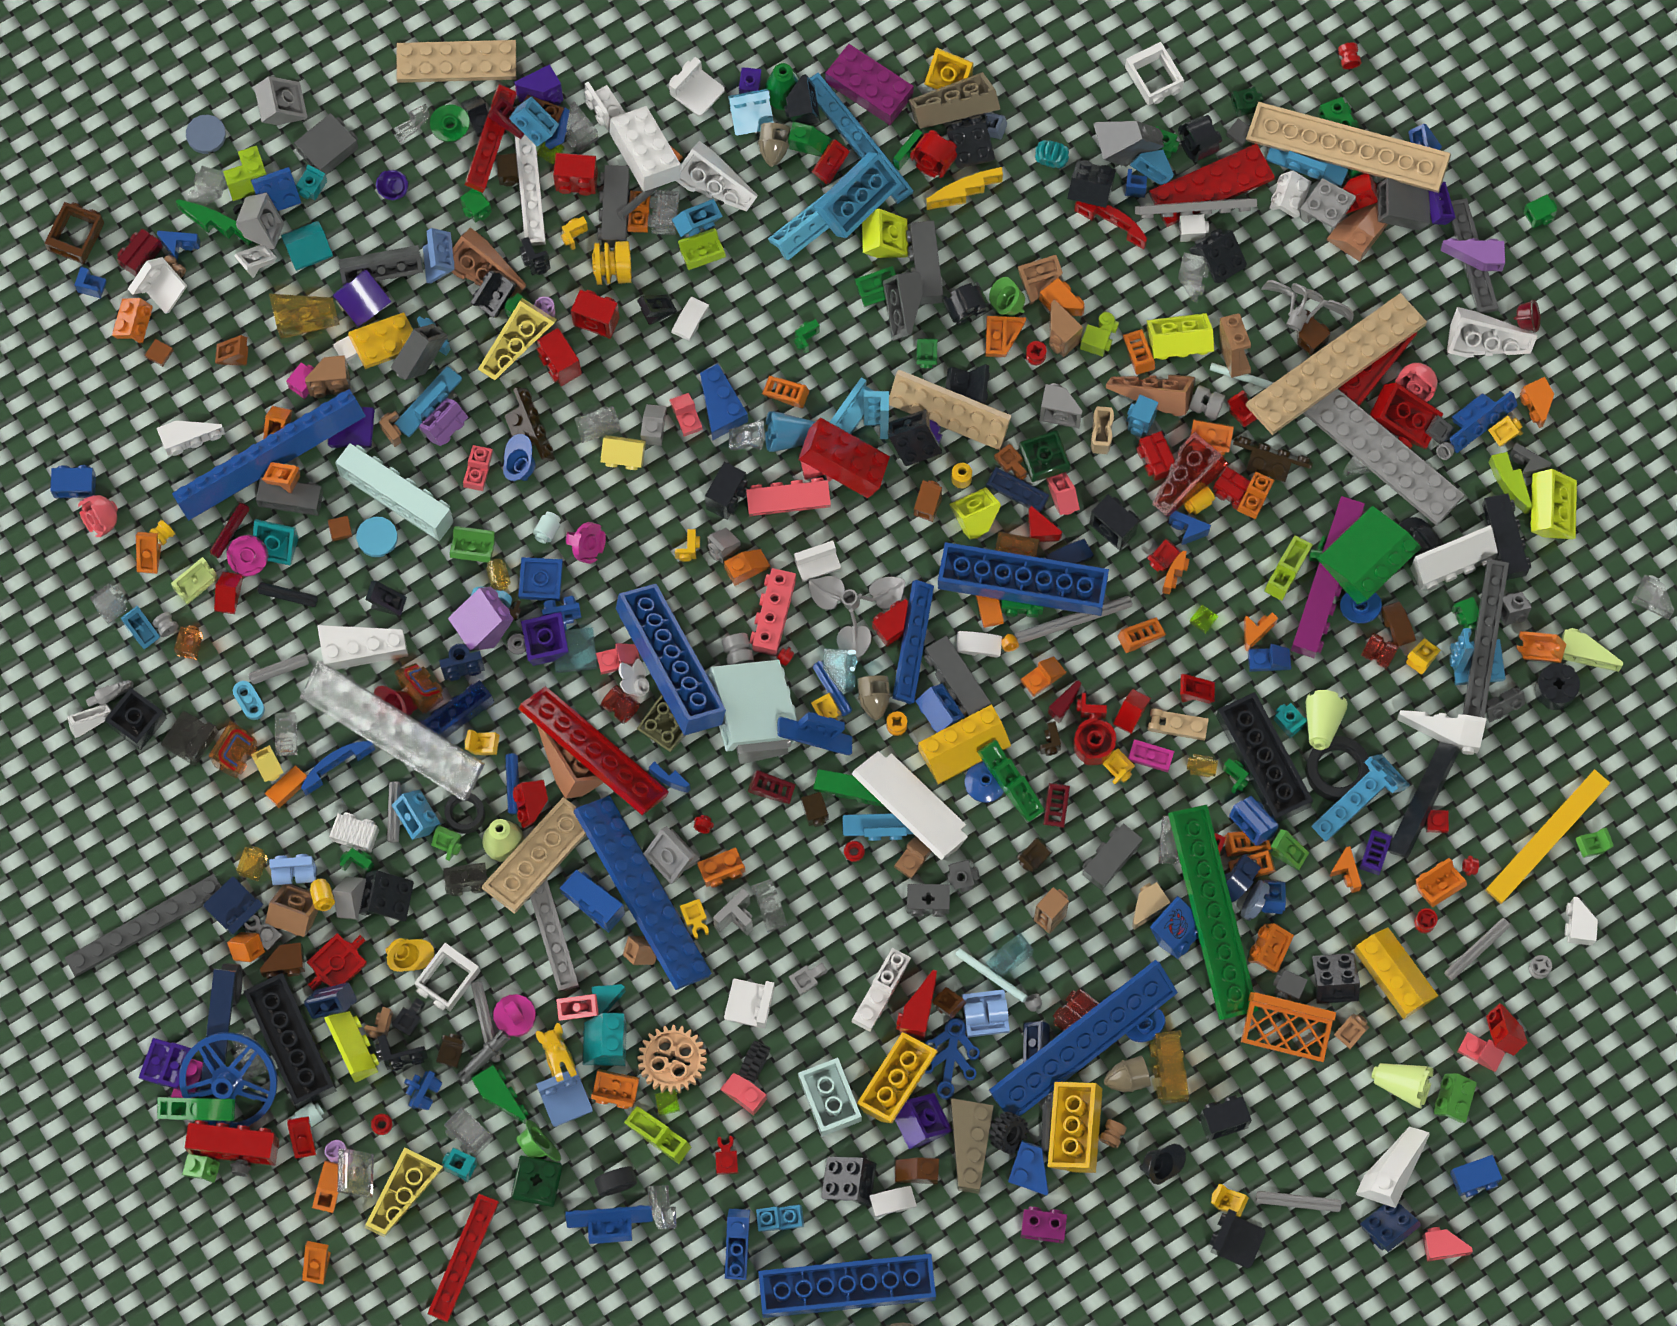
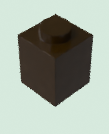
M516 153L496 155L499 184L504 186L518 184L519 174Z
M821 792L801 798V805L809 826L814 825V827L824 825L829 820V814Z

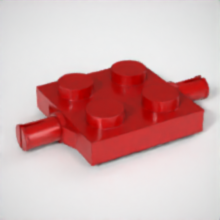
M338 933L334 935L307 961V964L316 974V977L308 986L314 991L322 982L330 987L348 983L367 965V962L359 955L357 950L366 940L359 935L350 943L344 940Z

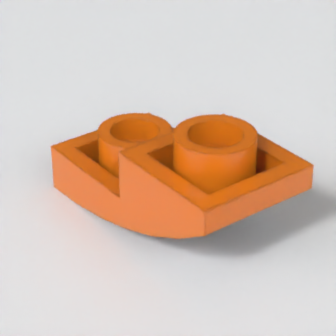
M630 191L629 203L642 191ZM650 196L629 214L628 232L648 233Z
M1255 472L1237 511L1256 519L1274 480Z
M1182 551L1170 566L1162 593L1170 594L1171 588H1176L1178 576L1182 577L1183 570L1187 571L1189 559L1186 558L1187 551Z
M975 595L983 627L1004 624L999 599Z

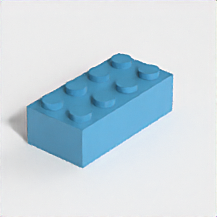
M868 152L813 205V208L837 237L847 238L902 183L879 153Z

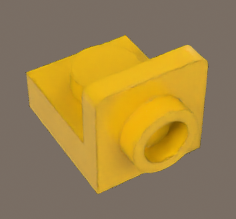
M1506 416L1488 431L1497 444L1502 447L1517 435L1521 436L1523 434L1521 430L1523 426L1516 417L1513 419L1511 416Z

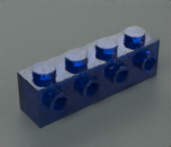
M479 680L469 685L459 696L453 697L448 704L435 710L426 720L416 724L415 728L412 729L413 733L428 752L494 703L493 697Z

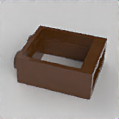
M64 202L44 243L47 250L85 265L104 225L101 214L93 209L89 211L83 209L82 206L74 202L71 204ZM70 215L93 224L82 249L59 241Z

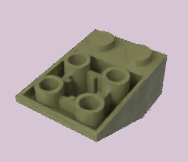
M662 695L637 727V730L670 753L685 737Z

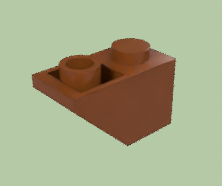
M931 480L928 482L922 481L914 507V516L931 522L934 521L942 501V487L937 482Z

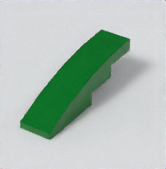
M180 199L176 201L178 210L207 233L215 228L227 239L235 234L248 245L253 242L244 238L242 232L238 230L235 220L200 204Z
M993 740L977 751L1001 789L1027 822H1030L1045 811L1026 778L1020 775L1012 760L1006 757L997 740Z
M817 770L814 791L835 794L836 797L857 800L858 803L885 807L854 776Z

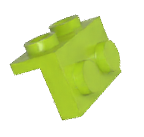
M715 228L678 241L681 256L688 270L726 257Z

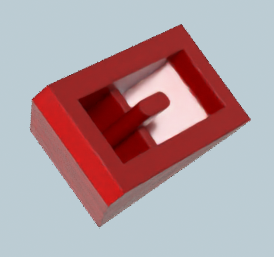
M1031 506L1029 508L1030 543L1060 541L1062 531L1034 507Z
M222 572L216 583L214 611L235 615L244 577L242 574Z
M1132 689L1124 700L1113 725L1132 734L1151 698Z

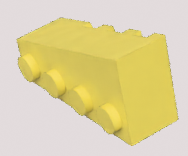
M522 298L478 370L496 380L557 319Z
M404 1147L365 1224V1228L385 1237L443 1170V1166Z

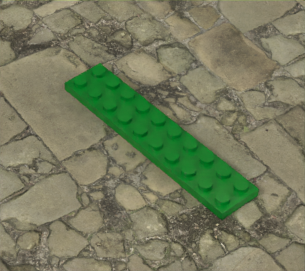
M1206 804L1170 812L1168 816L1219 1020L1247 1014L1250 992H1254L1208 806ZM1254 1006L1253 1012L1259 1011L1258 1007Z

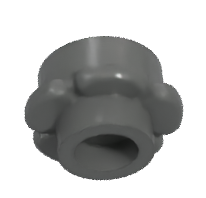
M236 1160L235 1163L230 1165L232 1167L231 1173L242 1177L248 1176L252 1167L245 1160Z

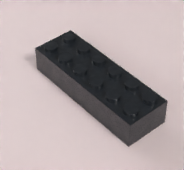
M1256 692L1219 708L1216 717L1240 763L1244 766V770L1249 773L1248 778L1269 816H1272L1279 823L1310 808L1313 799Z
M283 973L244 990L248 1003L297 1109L337 1092Z

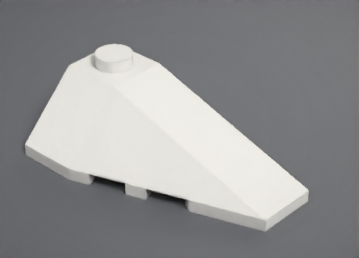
M1400 710L1397 718L1398 721L1440 742L1458 746L1460 751L1466 755L1478 753L1486 723V718L1458 714V718H1450L1446 713L1429 716L1426 712Z

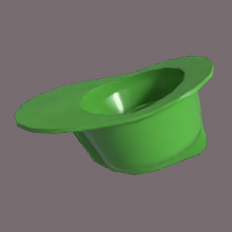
M1009 277L998 279L993 284L989 293L991 305L1001 315L1014 316L1019 312H1025L1023 309L1026 299L1025 295L1014 281Z
M527 1120L526 1129L517 1137V1142L523 1152L532 1158H540L547 1155L554 1161H560L561 1155L557 1148L543 1134L535 1122Z

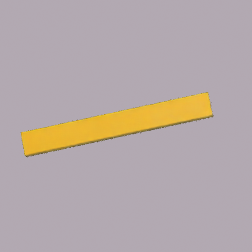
M1594 769L1485 891L1502 904L1610 785V782Z

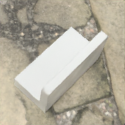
M833 541L794 554V561L803 582L841 569Z

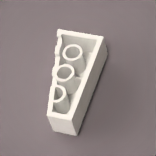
M317 625L326 671L408 657L406 639L401 629Z

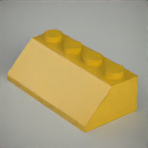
M991 704L918 742V750L937 784H940L982 762L983 760L977 751L993 740H997L1002 750L1011 747L1002 721Z
M1389 927L1374 933L1356 945L1354 953L1403 1020L1438 997V994Z
M902 1032L858 1100V1106L864 1113L881 1122L893 1123L938 1051Z
M1054 1082L1048 1156L1049 1168L1079 1173H1096L1103 1090L1098 1084Z

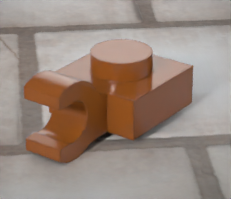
M1008 444L994 455V459L1005 472L1008 473L1012 470L1020 480L1027 477V471L1020 465L1023 458L1011 444Z

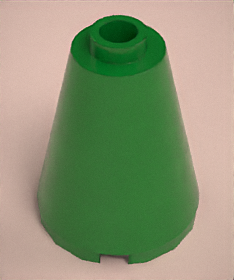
M780 63L774 67L764 86V89L769 90L770 105L777 110L784 111V106L787 105L786 98L799 80L792 67L786 63Z

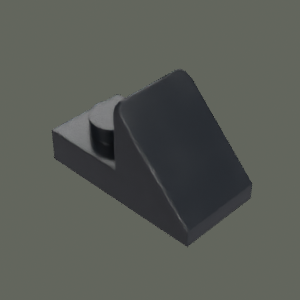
M478 95L462 102L461 105L468 114L477 137H480L488 111L486 103Z
M668 294L641 296L637 300L649 325L677 312Z
M371 581L365 600L372 603L371 608L374 610L401 616L407 597L378 581Z

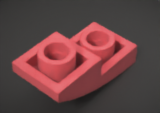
M472 446L468 459V468L463 481L464 488L484 490L493 449Z

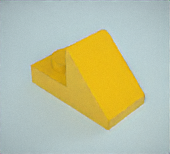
M1424 638L1409 653L1406 663L1418 673L1423 674L1441 650Z

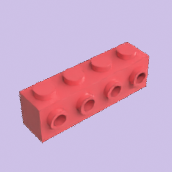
M823 478L811 479L809 483H803V480L791 481V485H783L782 482L771 483V487L762 488V485H752L750 489H746L749 516L831 507L828 480L824 481Z
M772 568L771 574L766 575L764 586H767L765 594H761L759 603L762 606L761 613L757 612L754 624L757 625L756 632L752 631L750 637L753 651L777 656L796 583V573Z

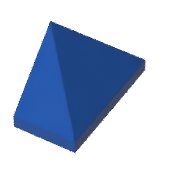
M1422 124L1408 131L1411 143L1437 150L1441 149L1442 146L1427 124Z

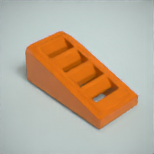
M1143 330L1124 334L1123 339L1136 375L1154 370L1155 361ZM1141 339V341L1130 343L1131 341Z
M769 376L762 394L803 409L809 395V389L803 384ZM776 383L777 387L775 389V392H772L774 384ZM784 386L785 388H784L783 393H782V395H781L780 392H781L782 387ZM790 389H793V390H792V393H791V395H790V397H789L788 394H789V392H790Z
M1157 617L1122 629L1118 634V639L1125 653H1129L1164 637L1166 634ZM1152 625L1156 634L1152 633L1149 626ZM1142 629L1145 630L1148 637L1145 636Z
M1243 831L1228 832L1224 836L1226 837L1224 844L1227 857L1271 850L1270 839L1264 841L1261 846H1256L1254 843L1251 846L1250 839ZM1241 839L1244 840L1245 847H1242Z
M1269 850L1248 856L1253 861L1257 860V864L1261 867L1255 877L1276 872ZM1265 858L1267 868L1263 867L1261 859ZM1239 859L1228 862L1230 871H1232Z

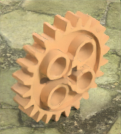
M673 1025L671 1030L668 1031L667 1027L664 1026V1032L656 1029V1036L649 1033L650 1041L643 1040L646 1048H639V1052L643 1055L637 1058L638 1061L643 1063H640L638 1067L639 1070H644L641 1076L642 1078L647 1077L646 1083L650 1084L653 1082L654 1090L660 1086L661 1093L668 1088L670 1094L673 1093V1089H677L680 1094L681 1087L684 1086L688 1091L689 1083L696 1085L695 1077L702 1079L699 1071L706 1070L705 1066L702 1065L707 1063V1058L702 1057L706 1055V1050L701 1049L704 1046L703 1042H697L699 1039L698 1035L691 1037V1030L684 1033V1027L681 1026L679 1031H676L675 1025ZM663 1043H669L671 1045V1047L668 1050L660 1049V1046ZM683 1049L691 1050L688 1056H682L680 1053ZM675 1056L676 1060H673L672 1063H669V1059H672V1057ZM656 1063L664 1064V1068L661 1070H655L653 1067ZM680 1068L685 1071L682 1076L674 1075L676 1069Z

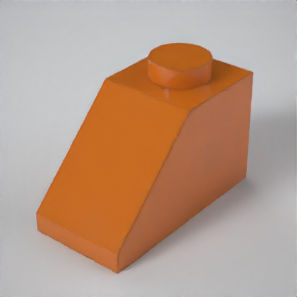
M272 406L265 416L263 439L291 423L292 410Z
M761 549L741 552L724 561L725 570L734 586L771 567Z

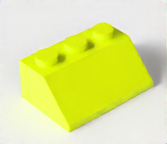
M1207 313L1146 320L1150 348L1154 359L1164 360L1172 356L1186 357L1189 354L1205 355L1209 352H1214L1213 328Z
M1554 469L1533 473L1531 483V532L1544 538L1576 539L1577 480Z
M348 1011L325 1017L324 1019L354 1082L356 1083L377 1073L376 1066L379 1065L375 1053L370 1054L367 1048L371 1045L366 1034L361 1035L358 1029L362 1025L357 1015L353 1017L351 1012Z

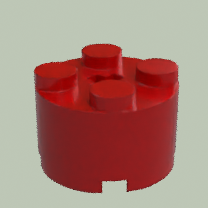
M930 130L929 133L923 135L912 150L910 158L912 161L915 159L917 162L916 167L924 174L933 178L939 175V178H942L957 158L955 151L957 146L954 142L945 140L936 131Z
M1097 718L1085 720L1075 732L1073 748L1076 756L1086 765L1103 764L1115 750L1116 733L1108 722ZM1094 739L1095 742H1099L1098 744L1091 743V740Z

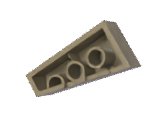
M983 72L909 100L914 121L920 129L1000 110L996 90Z
M951 1098L958 1191L979 1194L994 1105Z

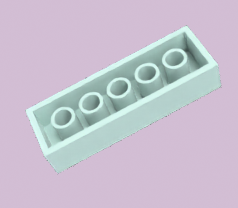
M349 444L335 462L339 475L440 541L454 523L449 509L450 506L443 500L437 501L428 490L417 488L416 483L411 479H404L399 476L400 473L396 469L385 467L383 462L376 456L370 457L367 455L366 450L361 446L357 445L355 447Z

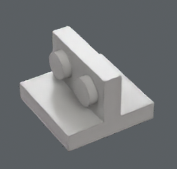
M667 826L660 830L644 852L645 857L670 884L676 882L683 871L694 866L700 860L679 835Z
M744 888L713 917L714 927L720 933L731 922L737 925L747 936L753 931L752 915L746 910L750 905V895Z

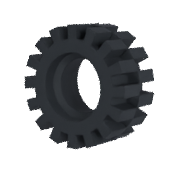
M754 1041L745 1056L739 1076L755 1083L766 1063L771 1048Z
M1012 1112L1001 1113L1000 1118H995L996 1123L991 1125L993 1130H989V1134H991L989 1140L993 1147L1007 1154H1013L1015 1150H1019L1021 1141L1028 1137L1026 1135L1029 1132V1129L1026 1128L1028 1123L1025 1122L1024 1118Z

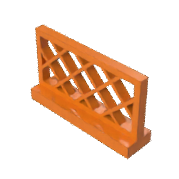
M1250 992L1248 1000L1250 1003L1241 1038L1242 1043L1324 1062L1332 1022L1335 1021L1336 1012L1257 992ZM1254 1006L1262 1008L1266 1014L1259 1021H1256L1252 1015ZM1280 1012L1287 1021L1277 1027L1271 1016ZM1301 1017L1307 1026L1297 1032L1291 1021ZM1269 1019L1274 1029L1264 1034L1259 1024ZM1318 1022L1326 1024L1325 1032L1320 1036H1317L1312 1028ZM1289 1023L1295 1034L1284 1039L1279 1029ZM1256 1026L1262 1037L1255 1041L1247 1039L1249 1030ZM1309 1028L1315 1039L1305 1045L1299 1034ZM1276 1031L1282 1042L1273 1046L1266 1037ZM1294 1037H1297L1302 1045L1296 1051L1291 1050L1287 1044ZM1316 1041L1321 1048L1319 1057L1311 1055L1307 1048Z

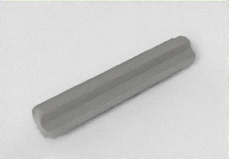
M303 653L249 673V679L252 684H257L308 665V657Z
M396 781L389 783L387 840L390 843L399 842L400 819L392 807V804L401 796V784Z

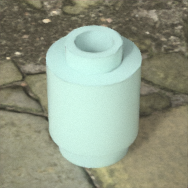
M546 512L545 515H542L533 531L535 539L544 544L551 542L560 527V517L552 512Z
M310 1102L295 1112V1116L291 1119L309 1116L311 1127L323 1120L321 1115L324 1112L318 1103L314 1105Z

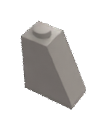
M788 739L738 745L736 751L739 764L789 754L788 747H791V741Z

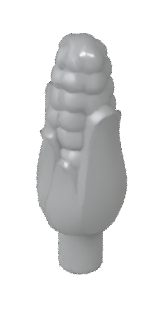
M127 680L97 689L94 692L95 696L86 699V703L89 707L97 703L104 705L126 693L130 688H133V682Z

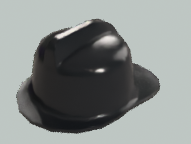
M1410 517L1403 520L1399 525L1422 547L1413 555L1414 557L1441 546L1440 538L1423 519Z
M1175 1143L1161 1150H1152L1146 1154L1143 1164L1139 1168L1150 1177L1154 1184L1160 1185L1176 1176L1182 1170L1186 1161L1185 1150L1180 1144Z

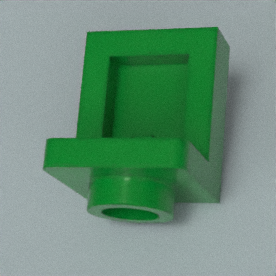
M816 319L811 322H804L799 329L795 330L794 343L805 354L809 352V345L806 340L820 333V325Z
M917 338V364H921V368H933V365H937L938 339Z
M1229 758L1222 770L1237 781L1231 791L1235 794L1238 789L1242 791L1249 783L1247 780L1249 773L1244 770V766L1237 760L1232 761Z
M351 848L349 852L346 851L341 856L340 867L346 871L350 864L354 862L365 871L371 872L374 868V864L371 861L373 858L364 851L359 853Z

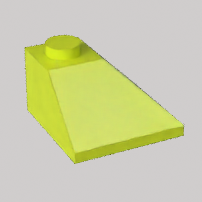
M986 487L949 504L962 531L970 540L979 538L990 530L1001 507L1000 502Z

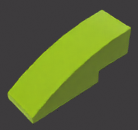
M1508 452L1491 455L1489 465L1499 486L1505 494L1509 493L1510 500H1514L1517 508L1523 513L1528 514L1532 504L1521 469H1512Z
M1295 535L1269 579L1264 592L1283 601L1313 544Z
M636 1106L624 1122L634 1132L678 1164H680L692 1148L685 1139L638 1106Z

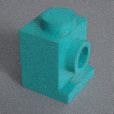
M307 165L306 171L296 185L299 195L305 199L311 198L316 200L327 183L326 174Z
M1292 703L1288 706L1283 704L1275 711L1277 714L1274 721L1289 738L1297 734L1307 724V719L1300 714ZM1290 714L1294 719L1289 720L1286 715Z
M452 1148L450 1153L447 1152L442 1161L446 1172L466 1182H469L478 1164L475 1157L455 1148ZM457 1163L463 1164L461 1169L455 1167Z

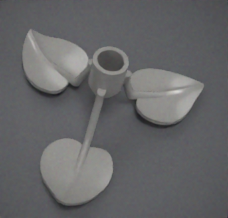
M1268 280L1261 289L1280 292L1292 297L1288 314L1290 317L1286 323V326L1292 330L1301 332L1304 323L1308 324L1310 318L1322 306L1344 316L1350 323L1353 321L1354 314L1348 306L1333 300H1323L1322 295L1312 289H1306V287L1300 284L1293 283L1290 288L1277 281ZM1296 293L1303 295L1304 298L1300 307H1296L1294 310L1295 298L1298 297ZM1307 298L1321 302L1308 316L1306 315L1307 311L1303 308Z
M834 576L810 579L809 590L814 602L820 608L832 610L840 601L849 610L853 627L846 626L840 630L837 635V644L839 649L849 659L855 660L866 653L872 640L871 633L866 626L857 627L854 610L859 607L860 599L871 602L876 600L879 608L889 610L893 603L902 600L906 582L898 577L877 579L869 587L872 598L862 594L857 595L852 589L845 590L843 582Z

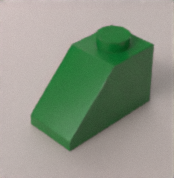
M793 121L788 138L790 145L788 149L821 157L832 139L813 126Z

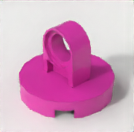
M587 522L582 524L576 532H567L566 544L572 546L574 557L578 561L591 564L598 560L596 559L598 553L604 551L606 535L604 531H601L599 524Z
M519 994L508 995L496 1004L494 1022L499 1031L502 1029L508 1036L520 1037L527 1034L534 1026L536 1011L532 1002L526 997Z

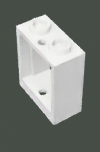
M1161 42L1126 59L1125 68L1148 106L1153 103L1158 104L1169 95L1174 96L1182 91L1184 79ZM1160 59L1173 83L1150 94L1137 69Z
M444 943L415 981L416 992L425 999L427 997L433 999V1004L440 1010L447 1009L451 1011L481 971L479 966ZM446 957L469 973L448 1002L425 986Z

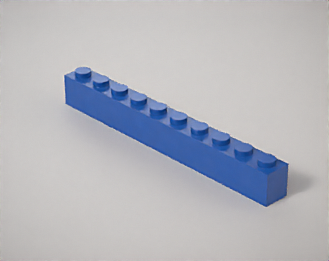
M348 389L328 402L321 404L311 412L304 414L301 418L287 424L279 431L268 435L262 441L251 445L245 451L234 455L231 459L214 467L211 471L197 477L189 484L180 487L172 494L189 521L264 476L271 462L286 464L366 416L356 398Z

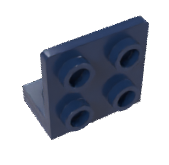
M231 877L203 904V907L233 935L264 904L259 899L256 900L235 877Z

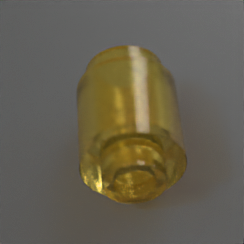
M502 559L489 561L486 571L490 586L498 591L507 589L511 581L506 564L503 563Z
M1193 754V758H1188L1187 769L1190 770L1192 775L1208 778L1210 776L1215 777L1218 760H1214L1210 756Z

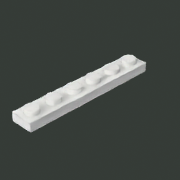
M526 135L522 139L515 136L525 238L529 237L532 246L545 245L536 145Z

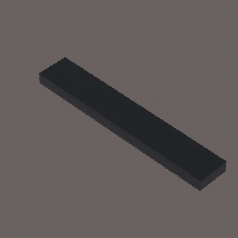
M1443 742L1439 743L1388 848L1391 854L1405 858L1409 857L1460 751L1458 746Z

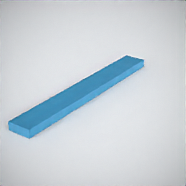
M819 72L810 77L809 79L815 85L818 106L857 155L862 159L868 152L879 153L902 184L890 195L893 200L898 204L913 194V189Z

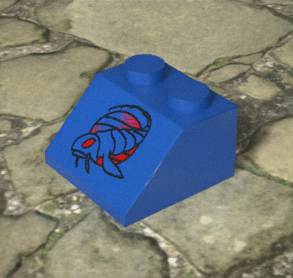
M1178 896L1150 926L1158 945L1177 959L1187 953L1190 945L1196 939H1199L1192 909Z

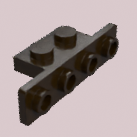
M513 388L520 406L505 415L512 436L517 434L526 435L531 440L532 446L536 445L541 459L552 462L555 460L554 451L547 440L546 430L538 418L539 413L532 403L531 393L526 388Z
M1244 436L1235 438L1233 445L1252 450L1246 470L1254 473L1258 472L1282 482H1286L1292 463L1308 469H1312L1314 463L1307 456L1298 455L1296 457L1290 455L1291 452L1288 450L1279 449L1277 451L1271 449V445L1262 442L1258 445L1252 443L1250 438Z

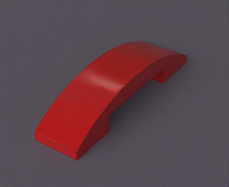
M1079 201L1075 203V212L1091 221L1095 215L1100 216L1127 231V241L1143 250L1145 249L1147 238L1144 232L1130 217L1120 210L1109 205L1104 208Z

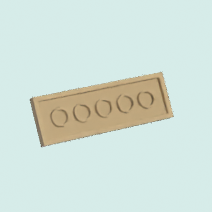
M516 40L397 43V83L516 80Z
M898 370L889 397L890 406L910 414L926 409L929 413V420L935 421L939 426L997 450H1000L1003 445L1012 415L902 370Z
M563 797L482 885V889L515 914L586 836L585 831L573 812L577 807Z

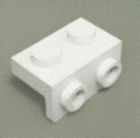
M1295 171L1283 173L1279 177L1277 189L1271 198L1270 209H1280L1290 216L1297 218L1300 216V208L1305 202L1311 181Z

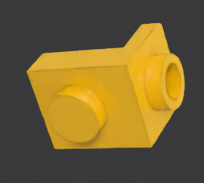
M584 216L574 218L568 224L562 226L563 234L561 238L565 246L569 245L571 250L576 249L573 238L588 231Z
M687 529V549H675L676 559L684 562L696 559V548H700V536H696V529Z
M831 693L811 702L816 713L820 716L838 720L837 717L842 715Z
M468 730L467 737L465 738V750L474 755H497L500 735L496 732L477 733L473 730Z
M1119 749L1114 750L1103 763L1115 777L1112 781L1114 784L1121 781L1125 783L1132 776L1131 771L1135 767Z
M1219 1184L1212 1194L1211 1203L1218 1210L1227 1213L1231 1209L1237 1212L1236 1216L1241 1217L1249 1197L1227 1189L1223 1184Z

